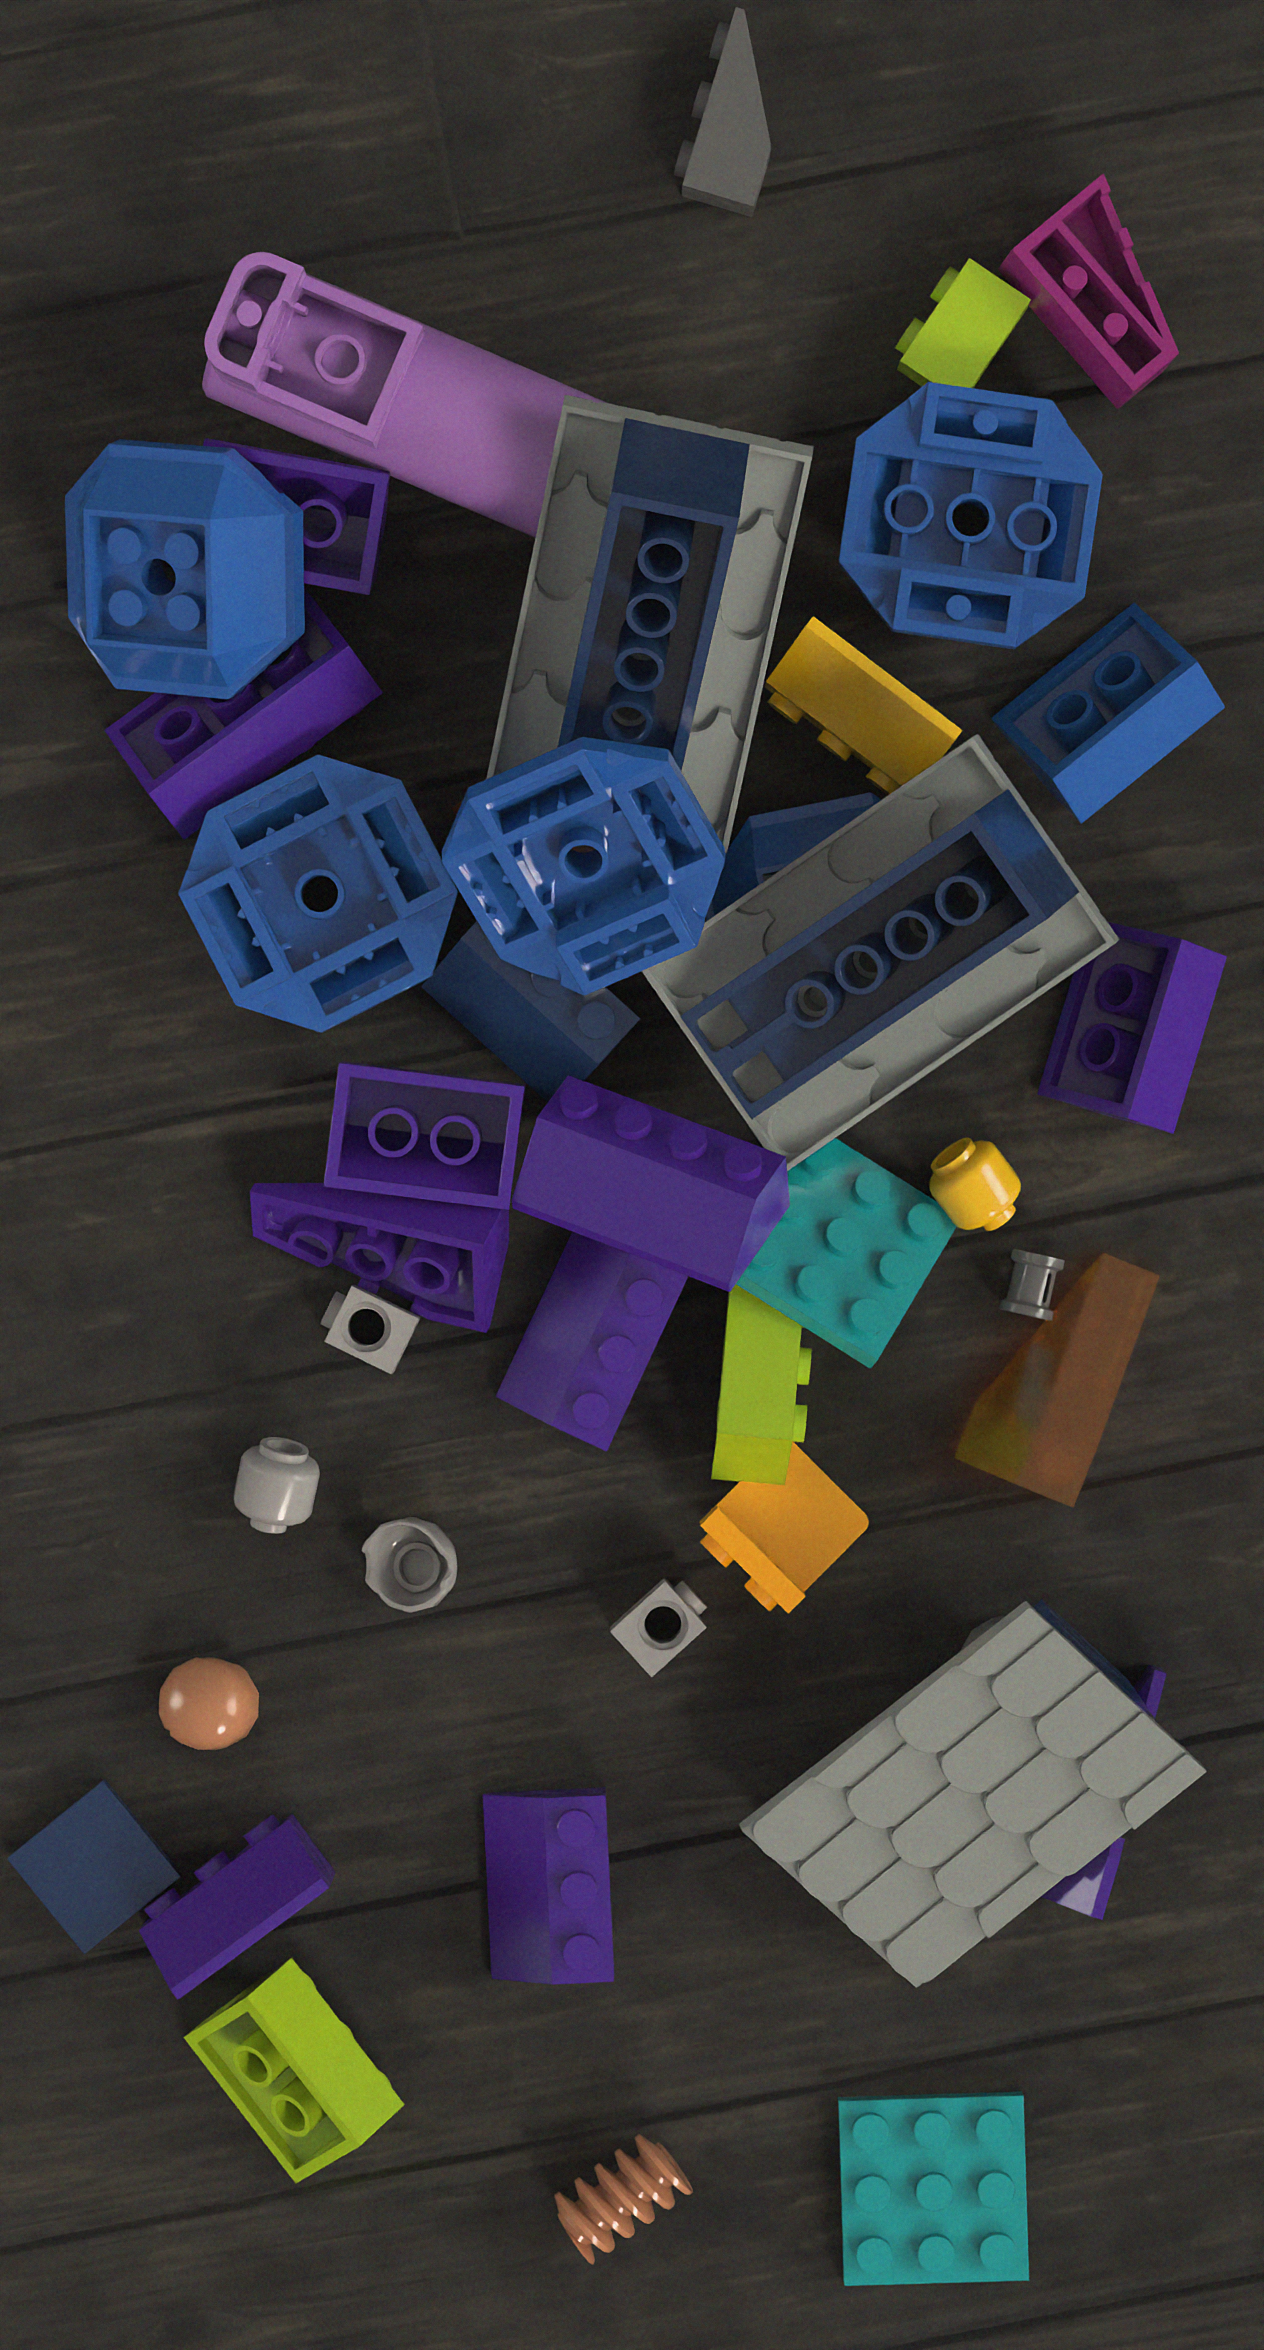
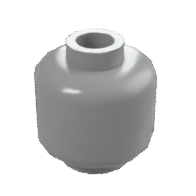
M268 1437L263 1438L259 1446L251 1447L243 1453L234 1491V1503L241 1513L251 1518L250 1525L253 1528L267 1533L278 1534L285 1532L287 1526L300 1524L310 1517L320 1471L317 1462L308 1455L309 1450L305 1445L286 1438Z

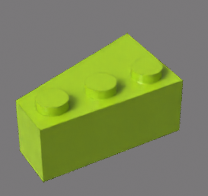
M736 1284L731 1292H728L720 1396L716 1419L717 1431L711 1479L785 1485L792 1442L804 1443L807 1405L796 1404L797 1384H809L812 1348L800 1347L802 1325Z

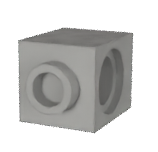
M353 1285L347 1296L336 1291L320 1324L330 1329L324 1342L392 1374L421 1317ZM360 1309H372L383 1318L385 1325L384 1334L374 1344L360 1343L351 1333V1319Z
M664 1577L610 1626V1632L644 1670L653 1677L707 1628L706 1622L700 1616L707 1606L683 1580L673 1587ZM656 1607H670L680 1616L681 1626L678 1632L671 1638L657 1639L646 1630V1616Z

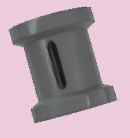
M1012 1249L1011 1259L1015 1264L1007 1298L1000 1300L998 1309L1052 1321L1054 1312L1049 1308L1056 1274L1058 1271L1063 1270L1065 1260Z

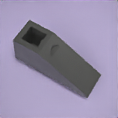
M736 7L731 24L719 21L709 58L719 60L713 84L701 81L691 117L701 119L702 121L695 143L688 140L683 141L674 176L684 178L682 184L683 197L752 217L769 163L771 143L745 10Z

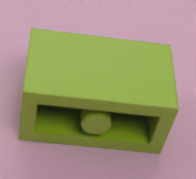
M970 258L960 272L950 266L930 295V298L939 303L926 323L915 317L896 345L895 349L904 354L897 370L922 387L928 382L974 388L1027 310L1031 299Z

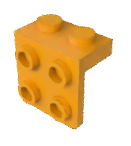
M792 1442L785 1485L738 1482L699 1521L700 1526L708 1533L700 1543L725 1568L735 1560L751 1576L744 1584V1587L768 1611H771L779 1604L789 1614L806 1597L804 1592L867 1529L869 1520L867 1515Z

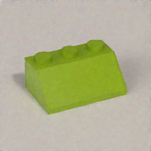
M292 1958L259 1978L184 2037L295 2183L300 2182L361 2146L405 2105L392 2089L387 2077L375 2067L355 2041L351 2030L339 2020L316 1990L311 1978L302 1972Z

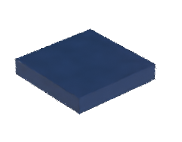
M106 1779L102 1780L7 1858L84 1954L182 1875Z

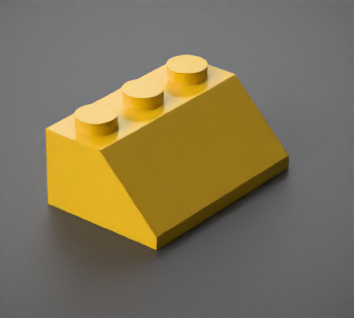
M814 616L804 627L765 683V688L773 693L768 703L775 710L795 724L804 717L819 728L822 732L818 736L817 741L845 762L853 754L871 768L865 777L887 795H890L939 761L963 731Z

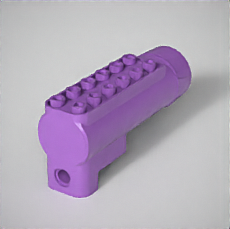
M267 252L249 254L236 264L205 334L204 345L208 361L202 387L206 397L373 469L388 471L390 476L534 538H536L564 396L570 395L593 400L596 403H607L309 275L305 272L304 267Z

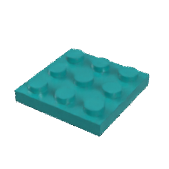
M834 1138L787 1171L790 1206L736 1285L871 1369L879 1359L957 1226L951 1221L938 1202Z
M1022 2092L838 2097L844 2286L1029 2281L1024 2095Z

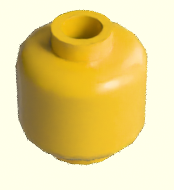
M963 1138L945 1148L933 1160L931 1169L934 1173L929 1181L930 1192L958 1228L972 1230L983 1226L986 1231H992L1002 1226L1014 1215L1016 1208L1013 1202L1021 1190L1020 1179L992 1142L983 1140L973 1142L970 1138Z

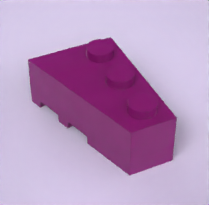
M1103 173L1015 246L1002 262L998 271L1013 288L1031 299L1028 306L1118 410L1161 374L1179 354V351L1150 282H1145L1131 249L1134 244L1127 228H1122L1108 195L1111 189Z

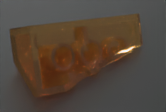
M1101 1253L1055 1307L1053 1320H1045L1034 1335L1015 1354V1357L995 1381L976 1400L954 1458L1011 1483L1074 1507L1100 1442L1160 1275L1108 1254Z

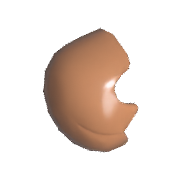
M195 1657L172 1669L160 1689L158 1713L164 1728L170 1731V1736L181 1744L198 1750L223 1749L247 1737L258 1718L259 1692L247 1671L240 1665L214 1657Z

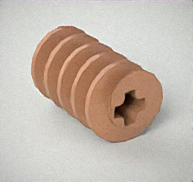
M638 2134L634 2138L639 2156L634 2159L618 2148L614 2153L619 2170L613 2173L601 2163L596 2164L594 2168L599 2185L595 2188L580 2177L574 2180L579 2197L577 2201L573 2202L561 2192L554 2194L560 2222L575 2246L590 2264L593 2265L595 2262L591 2244H594L603 2252L610 2253L614 2250L615 2243L611 2229L625 2238H630L634 2235L635 2229L631 2215L647 2224L654 2221L655 2214L651 2200L668 2210L674 2207L675 2199L671 2188L672 2185L684 2194L690 2195L693 2193V2189L685 2174L666 2148L659 2142L653 2144Z

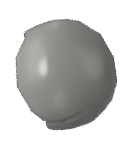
M415 1517L389 1521L381 1524L364 1542L362 1552L366 1556L365 1581L390 1607L411 1613L437 1606L455 1584L457 1557L454 1545L441 1528L434 1523Z

